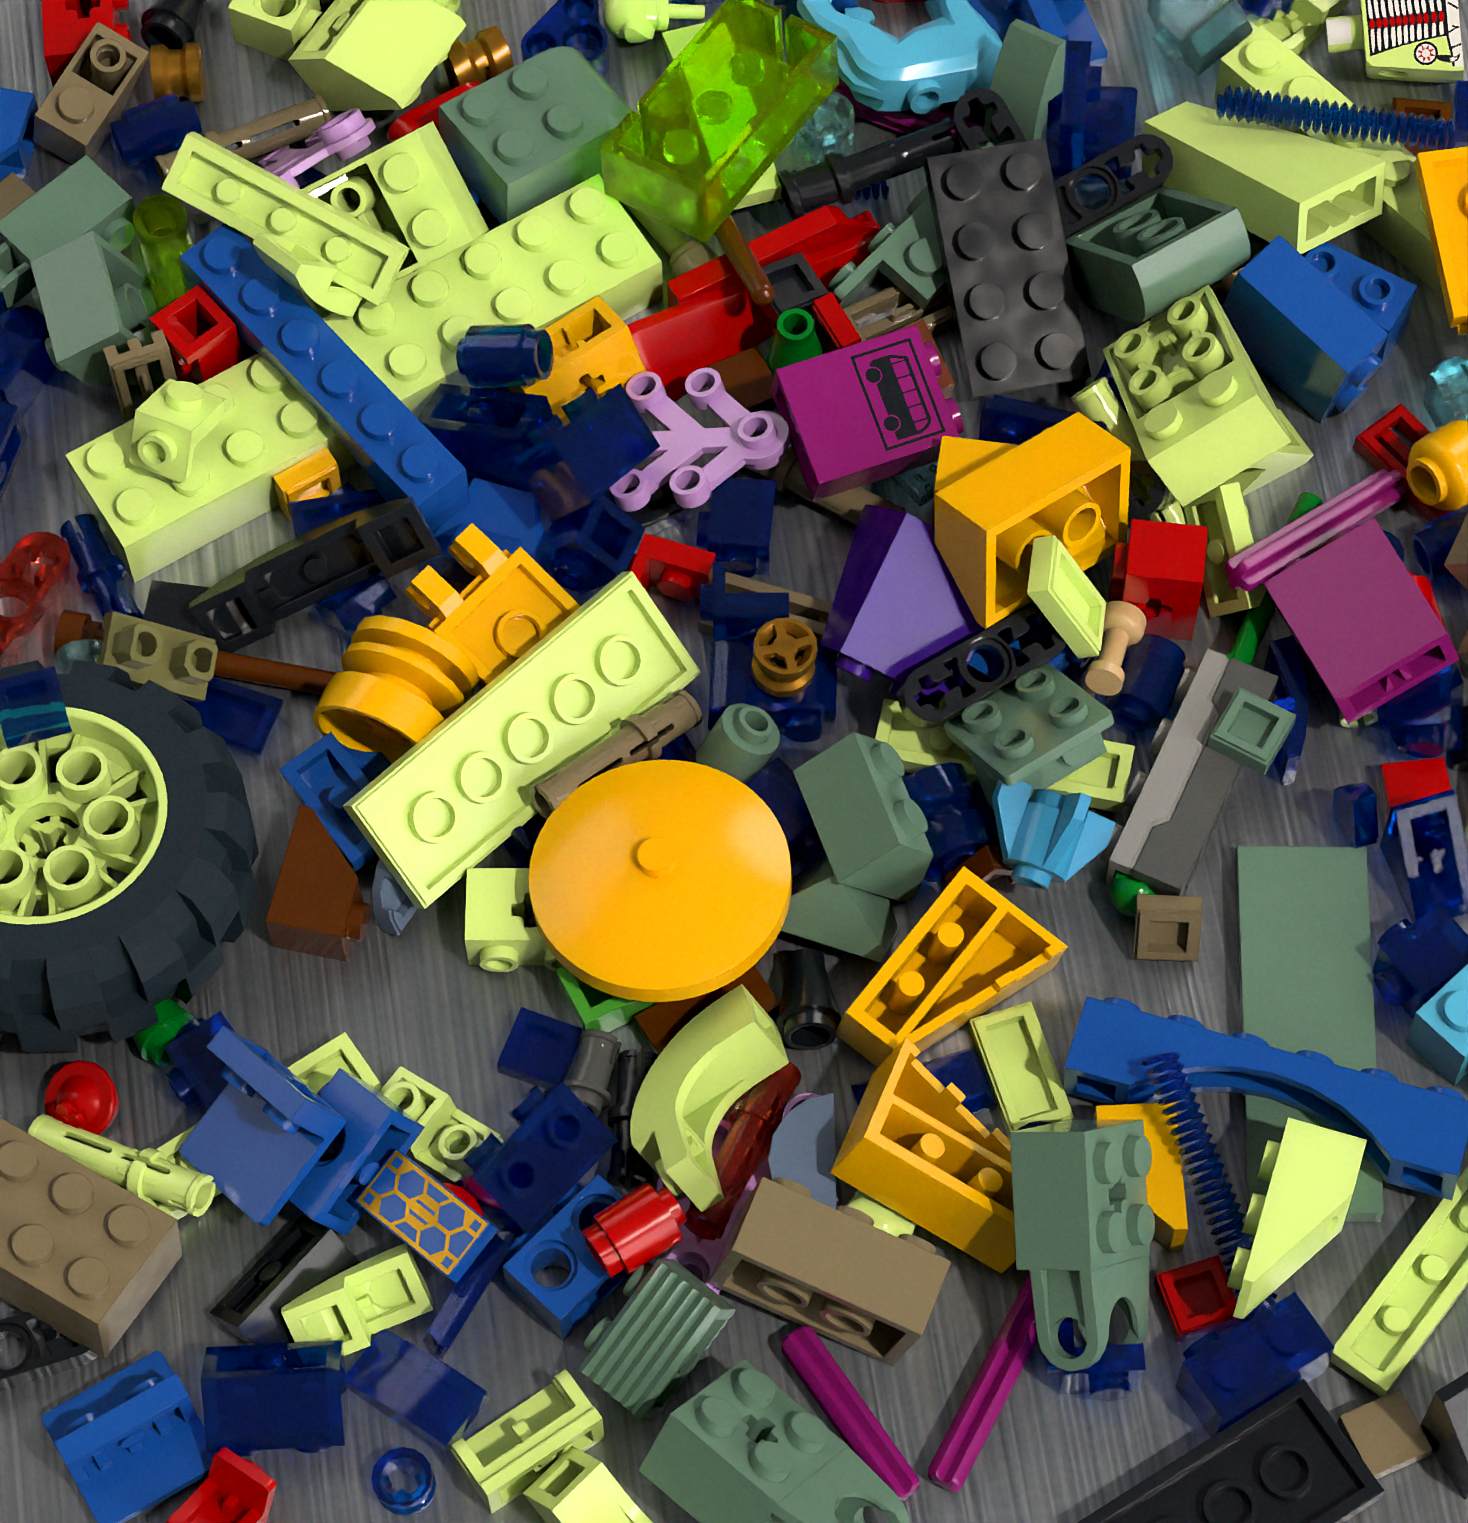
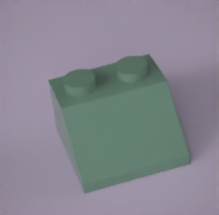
M92 230L30 262L36 287L32 289V296L37 309L46 321L50 337L46 338L45 346L53 364L60 371H68L87 386H111L113 383L103 348L115 344L118 354L129 351L127 340L139 337L142 347L152 344L153 341L150 333L156 330L150 324L149 318L162 309L153 278ZM158 360L147 363L152 384H164ZM134 368L125 370L124 374L127 385H138ZM175 370L176 377L178 380V372Z
M852 732L793 770V773L837 882L906 903L916 896L933 857V852L925 835V832L928 830L927 820L920 807L909 797L901 777L905 773L904 765L895 749L886 742Z

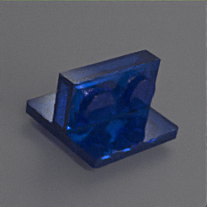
M1068 40L1063 91L1048 102L1046 144L1053 176H1064L1135 136L1138 90L1134 87L1102 86V66H1091L1092 41ZM1113 161L1106 165L1118 179H1127L1132 175V165L1120 173L1117 171L1116 162Z

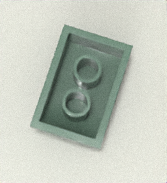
M562 46L543 51L438 106L439 134L464 182L470 189L474 188L480 195L483 204L501 224L514 219L597 174L604 179L654 152V136L652 131L583 54L573 47Z
M1164 186L1065 239L1069 263L1087 306L1137 324L1148 322L1169 309L1176 301L1192 295L1206 285H1209L1211 289L1216 288L1221 284L1224 277L1245 267L1251 257L1249 237L1237 207Z

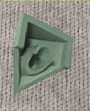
M827 855L792 877L789 910L781 931L882 962L895 940L898 930L889 898L838 883Z

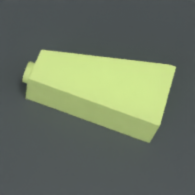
M1188 101L1145 120L1143 123V134H1151L1163 139L1171 149L1173 168L1163 184L1165 187L1237 207L1246 230L1270 243L1280 235L1300 254H1303L1382 214L1386 161L1377 156ZM1142 152V171L1149 178L1155 177L1154 168L1159 162L1160 157L1156 153L1146 156Z

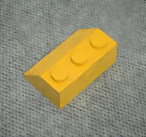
M1076 412L1054 426L1046 428L1040 434L997 456L989 463L934 493L935 544L976 622L985 629L1033 601L1027 594L1034 538L1055 535L1082 571L1112 555L1115 552L1116 541L1127 542L1131 448L1080 412Z

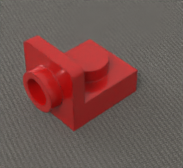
M644 533L637 554L630 552L626 554L620 573L633 571L647 593L650 586L658 587L665 595L677 600L687 601L696 598L706 601L709 590L712 591L714 577L717 572L716 553Z

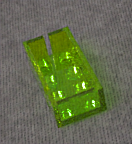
M725 0L638 101L639 113L630 110L600 145L605 194L706 243L838 86L837 35L791 14L785 21L786 63L782 61L784 56L781 9L762 0Z

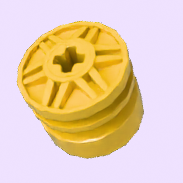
M384 615L364 617L351 637L352 643L341 657L344 672H337L329 680L312 713L314 726L323 737L332 732L341 744L350 749L364 752H382L392 765L465 704V701L473 694L479 682L477 668L468 656L450 641L423 626L401 618Z

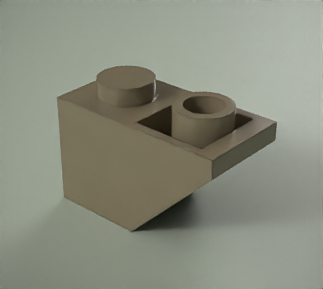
M97 21L34 115L33 141L72 165L85 155L92 160L116 125L149 57V52Z

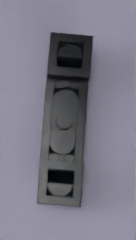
M413 497L397 499L341 517L282 544L241 567L189 603V609L205 636L216 640L215 644L218 650L233 653L275 633L277 621L382 572L385 579H389L441 554L442 548Z

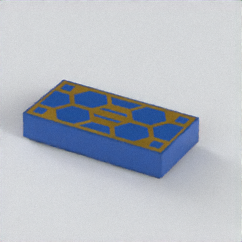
M397 1148L355 1200L358 1205L455 1283H458L499 1230Z

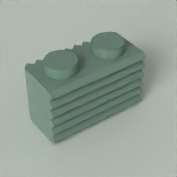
M658 1259L654 1266L648 1262L638 1268L623 1289V1294L629 1298L627 1303L614 1320L609 1316L603 1318L593 1328L583 1344V1348L589 1352V1355L579 1367L581 1373L588 1376L592 1382L598 1384L602 1390L609 1393L613 1399L620 1402L624 1408L630 1410L639 1419L657 1418L663 1412L664 1407L671 1401L672 1396L679 1390L680 1385L687 1379L688 1374L695 1368L696 1363L703 1357L704 1352L711 1346L712 1341L718 1337L720 1330L726 1326L728 1319L734 1315L736 1308L674 1259Z

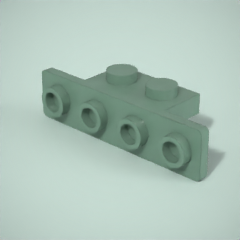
M988 138L987 146L978 149L993 147L997 143L993 139ZM928 186L924 187L911 201L906 209L910 216L898 228L890 222L873 238L867 247L871 254L858 267L850 261L831 280L827 289L833 293L842 309L849 306L882 273L922 309L946 286Z

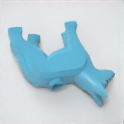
M797 0V9L806 22L805 31L811 46L849 86L855 100L876 111L913 110L918 114H926L936 110L943 103L958 101L967 91L976 88L990 89L996 62L1003 43L996 31L990 27L967 0L926 1L925 8L932 21L912 28L899 39L873 25L875 17L871 10L861 7L845 8L844 14L835 10L831 4L832 0Z

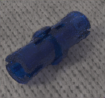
M93 514L75 516L84 538L80 532L76 533L70 520L66 521L60 528V536L66 542L79 569L76 576L79 586L85 594L92 596L103 622L105 613L111 611L143 619V613L138 608L124 580L127 575L125 565L120 557L112 555L100 530L96 516Z

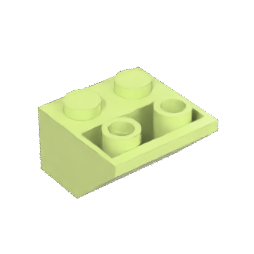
M334 0L288 61L313 93L322 96L329 111H348L353 108H359L360 111L401 110L417 99L424 80L435 66L448 58L447 53L450 51L453 42L466 27V24L460 16L433 0Z

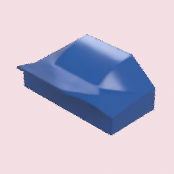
M473 478L468 484L470 503L432 531L442 548V553L418 564L419 572L429 565L442 578L469 585L476 576L469 574L447 550L453 544L454 539L471 523L482 531L502 552L507 549L513 554L519 547H522L547 573L554 558L556 548L555 542L543 528L535 494Z
M330 732L279 770L301 804L313 808L348 864L357 871L375 858L377 853L343 808V805L391 766V763L382 752H364L346 747Z

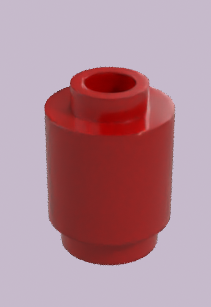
M646 1182L592 1217L593 1225L583 1230L581 1235L600 1268L607 1277L612 1278L621 1271H624L627 1275L631 1274L682 1241L683 1236L679 1226L685 1223L687 1219L681 1206L667 1187H663L656 1192Z

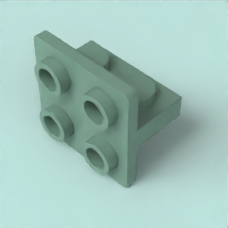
M1047 663L1018 677L1015 682L988 698L969 705L963 713L947 721L944 724L947 737L970 755L987 804L993 809L992 796L998 779L1006 786H1012L1019 781L1032 785L1030 799L1034 789H1046L1106 753L1107 750L1101 732L1114 724V719L1110 709L1054 666Z

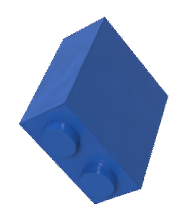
M1280 235L1238 272L1222 309L1250 360L1318 423H1321L1336 408L1343 414L1348 412L1368 390L1369 387L1365 383L1382 365L1383 361L1377 354L1389 334Z

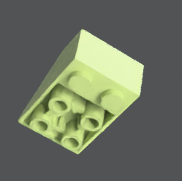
M433 121L301 189L409 247L410 250L395 280L474 241L489 231ZM302 293L307 304L321 318L332 313V311L325 309Z
M1206 285L1190 296L1181 298L1166 311L1140 327L1124 333L1117 341L1102 349L1146 460L1182 507L1291 443L1271 396L1209 285Z

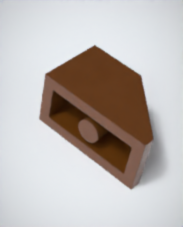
M299 805L265 921L272 947L348 962L353 941L362 942L365 938L370 919V904L363 902L358 877L313 808Z

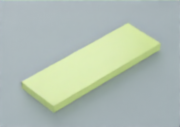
M633 571L622 572L346 802L343 808L413 905L419 909H426L467 874V868H474L538 813L529 795V789L533 784L546 779L582 753L587 752L619 731L621 721L631 714L643 715L669 698L676 690H682L702 672Z

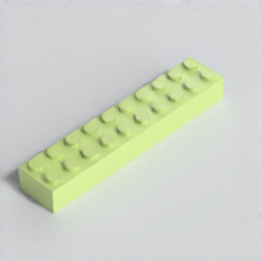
M597 174L481 235L474 241L394 281L385 301L379 306L362 298L353 317L333 313L323 320L420 422L427 427L505 385L506 381L496 361L497 358L599 295L623 321L664 299L662 261L604 180ZM259 353L198 384L203 391L224 398L225 405L222 421L195 446L191 475L184 482H177L131 464L129 455L134 419L65 455L76 492L134 583L279 506L273 476L327 447L336 460L339 473L358 463L346 445L316 409Z

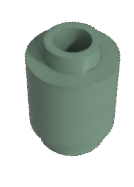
M744 703L730 705L725 709L697 749L696 763L725 772L749 787L780 743L779 730L768 713L761 708Z

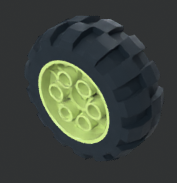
M75 659L70 674H45L44 667L38 660L0 668V1041L5 1032L17 1034L22 1050L25 1052L69 1053L78 1052L77 1037L109 1030L112 1040L116 1044L156 1025L159 1020L154 1006L165 999L175 995L187 1005L225 963L219 942L235 943L245 929L257 891L252 865L259 855V849L243 778L224 739L203 726L200 712L165 687L151 680H148L138 691H134L129 673L119 667ZM46 816H50V821H47L45 823H40L36 821ZM69 819L75 822L79 827L74 829L70 827ZM115 828H123L121 831L112 834ZM107 867L129 875L118 884L109 877ZM36 901H40L42 908L49 909V915L32 916Z

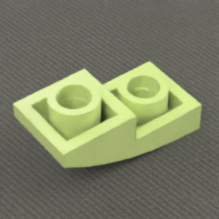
M402 1066L396 1070L380 1090L383 1095L425 1127L405 1155L443 1183L463 1187L476 1197L513 1151L505 1137L457 1109L450 1095Z

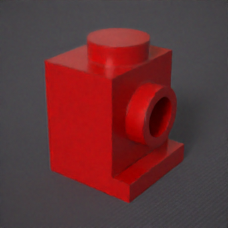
M199 284L149 318L150 324L156 331L163 330L174 369L181 376L187 374L193 380L202 383L244 361L236 324Z

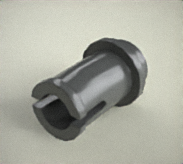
M593 1029L581 1033L580 1045L570 1079L563 1081L559 1090V1094L563 1098L562 1107L568 1113L581 1118L594 1119L599 1117L601 1110L609 1107L611 1095L607 1091L616 1056L619 1054L622 1045L621 1042H617L618 1038L614 1035Z

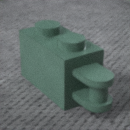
M87 155L0 220L1 309L13 306L36 287L31 261L92 230L119 252L124 250L131 243L134 236L141 232L132 197Z

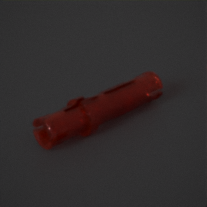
M791 1062L754 1085L745 1100H740L735 1104L729 1117L732 1125L713 1160L724 1199L704 1212H701L693 1202L691 1203L689 1209L685 1212L687 1221L684 1225L693 1234L711 1241H715L716 1237L718 1239L722 1238L731 1214L748 1185L768 1143L772 1142L773 1134L782 1122L781 1116L785 1106L802 1079L800 1070Z

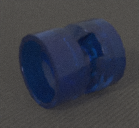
M953 762L936 764L921 769L903 780L910 799L920 807L928 824V830L925 832V835L933 852V857L923 878L926 882H946L944 878L946 874L985 845L999 846L987 815L981 810H975L979 804V797L966 767L962 764Z

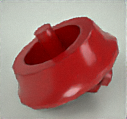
M78 1060L65 1064L53 1075L46 1088L44 1099L45 1114L65 1124L99 1135L113 1123L118 1113L120 1101L118 1089L107 1071L94 1062Z

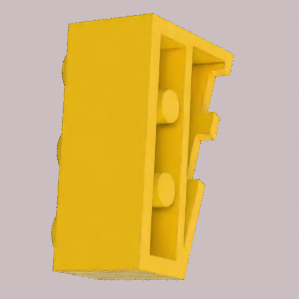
M963 866L848 1008L836 1030V1035L876 1067L882 1064L905 1037L922 1052L967 1024L970 1019L978 1017L1053 970L1068 946Z
M905 1037L872 1073L830 1174L1002 1274L1016 1261L1010 1140L998 1128L990 1133L961 1104L966 1096L952 1082L945 1088L916 1059L921 1051Z

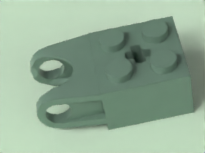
M1143 1119L1066 1120L1010 1132L1017 1270H1030L1037 1338L1041 1351L1050 1363L1059 1369L1071 1372L1091 1367L1100 1360L1101 1356L1117 1358L1130 1355L1141 1346L1147 1336L1149 1325V1244L1155 1232V1218L1152 1208L1147 1204L1146 1175L1151 1167L1152 1154L1150 1143L1144 1136ZM1114 1306L1123 1311L1129 1324L1127 1337L1120 1344L1108 1340L1110 1317ZM1065 1318L1078 1320L1079 1329L1087 1343L1084 1352L1079 1357L1065 1352L1059 1343L1058 1329Z
M745 1359L741 1360L670 1413L638 1470L699 1523H866L863 1517L865 1506L880 1510L886 1516L889 1523H909V1516L905 1505L897 1494L844 1441L830 1431L823 1421L806 1411L776 1386L769 1376L758 1371Z

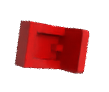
M222 1447L212 1458L208 1478L170 1516L166 1523H267L277 1484L256 1463L243 1459L228 1448Z

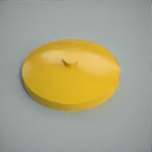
M650 760L623 765L606 771L579 786L552 812L542 827L532 851L528 877L534 918L540 935L555 958L570 973L593 988L613 996L642 1002H670L694 998L717 990L743 975L762 958L776 940L787 916L792 892L791 863L787 841L778 820L766 803L752 789L725 772L706 765L680 760Z

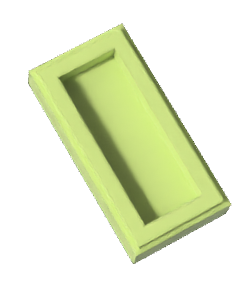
M1055 535L1034 538L1027 594L1078 659L1099 656L1102 645L1106 601Z
M1031 1001L969 1020L968 1029L1009 1140L1010 1132L1066 1120H1075Z

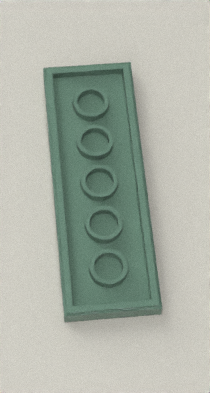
M1237 846L1235 867L1241 1032L1253 1034L1264 1039L1270 1047L1295 1054L1300 1050L1321 1053L1329 1057L1335 1065L1357 1071L1365 1068L1377 1069L1367 848ZM1243 1094L1247 1212L1253 1193L1263 1196L1267 1195L1270 1182L1257 1179L1267 1141L1272 1140L1281 1143L1288 1117L1327 1129H1335L1302 1110L1269 1098ZM1364 1154L1344 1222H1381L1384 1216L1382 1176Z

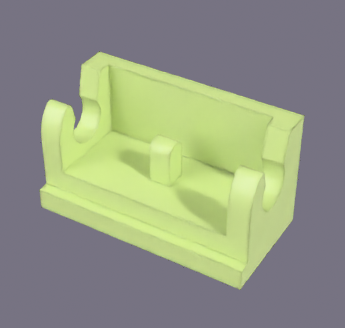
M566 1369L555 1375V1379L552 1380L550 1385L466 1441L461 1438L451 1445L449 1449L451 1456L491 1514L521 1495L571 1446L585 1452L605 1438L603 1418L596 1408L592 1406Z

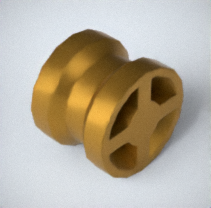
M188 42L182 49L169 50L163 44L151 45L150 70L156 105L168 104L174 97H186L191 102L204 101V71L199 42Z
M776 618L765 623L757 631L753 643L754 655L751 662V670L755 683L765 693L779 698L793 697L802 693L811 684L815 673V659L818 650L817 639L811 628L799 620ZM775 657L778 660L784 661L785 667L774 662Z

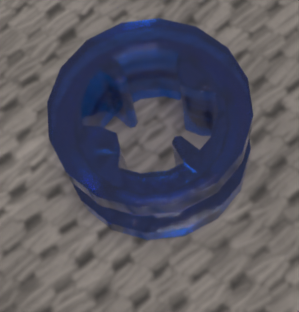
M400 1447L389 1450L378 1459L373 1467L371 1476L373 1490L382 1506L395 1515L410 1516L418 1514L427 1508L435 1497L437 1487L435 1474L426 1457L415 1449ZM396 1469L404 1474H408L414 1469L419 1470L421 1473L414 1475L418 1484L417 1490L411 1494L404 1489L396 1491L393 1495L388 1493L387 1489L394 1488L389 1477L390 1474Z

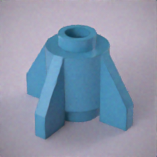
M998 779L992 796V803L1003 857L1002 862L1013 869L1011 879L1030 888L1048 890L1050 882H1066L1108 847L1116 822L1088 810L1092 797L1084 793L1063 795L1050 790L1034 789L1031 799H1029L1033 788L1032 785L1019 781L1012 786H1006Z

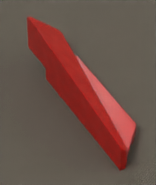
M825 205L748 242V245L761 267L801 252L827 289L831 280L847 263L852 261L858 267L871 254L867 247L882 229L870 211H863L860 215L850 219L847 218L839 207ZM726 254L668 281V309L627 325L645 370L654 372L661 378L667 396L674 402L687 394L685 381L692 372L755 347L772 336L776 331L760 305H757L751 299Z

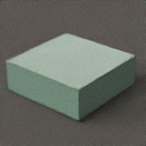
M1238 687L1212 731L1207 747L1265 775L1293 728L1296 715Z

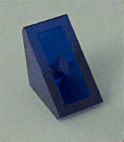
M1451 789L1391 807L1380 842V848L1412 924L1419 929L1468 914V854L1457 793Z

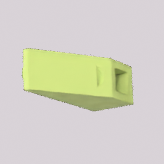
M1288 1117L1281 1143L1272 1140L1267 1141L1257 1179L1270 1182L1266 1196L1256 1193L1252 1194L1242 1230L1244 1233L1254 1235V1242L1251 1250L1241 1247L1237 1248L1227 1287L1240 1290L1233 1317L1244 1319L1342 1231L1365 1150L1366 1139Z

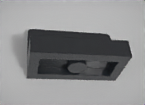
M301 1215L209 1313L225 1331L248 1342L276 1374L283 1378H289L304 1361L281 1314V1307L318 1284L361 1262L332 1229Z

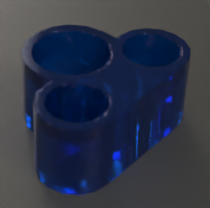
M558 0L521 40L522 62L555 47L568 46L578 51L591 50L595 54L585 58L604 78L610 66L609 40L606 30L600 25L598 0Z

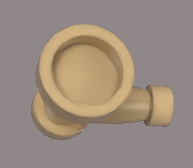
M1124 601L1106 602L1101 651H1099V656L1084 671L1081 678L1074 682L1091 696L1095 697L1096 693L1111 696L1121 691L1125 679V673L1121 666L1126 649L1140 642L1147 624L1144 613L1138 607Z

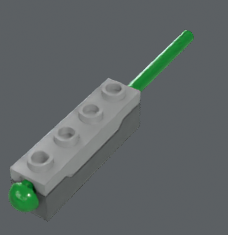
M1301 493L1286 525L1322 505V500L1313 493ZM1266 591L1260 606L1247 610L1227 655L1207 648L1198 670L1187 666L1174 696V701L1180 703L1181 707L1174 722L1166 718L1162 719L1152 741L1149 753L1157 756L1149 774L1139 770L1133 780L1125 801V806L1133 810L1125 827L1115 824L1109 845L1100 855L1101 860L1109 863L1105 886L1110 888V898L1113 905L1124 915L1135 917L1136 894L1186 895L1245 766L1207 746L1212 731L1238 687L1273 703L1279 676L1251 666L1276 610V606L1268 591Z

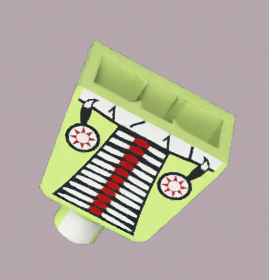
M1359 0L1360 14L1325 18L1328 53L1363 50L1366 78L1449 84L1462 83L1464 62L1458 0Z

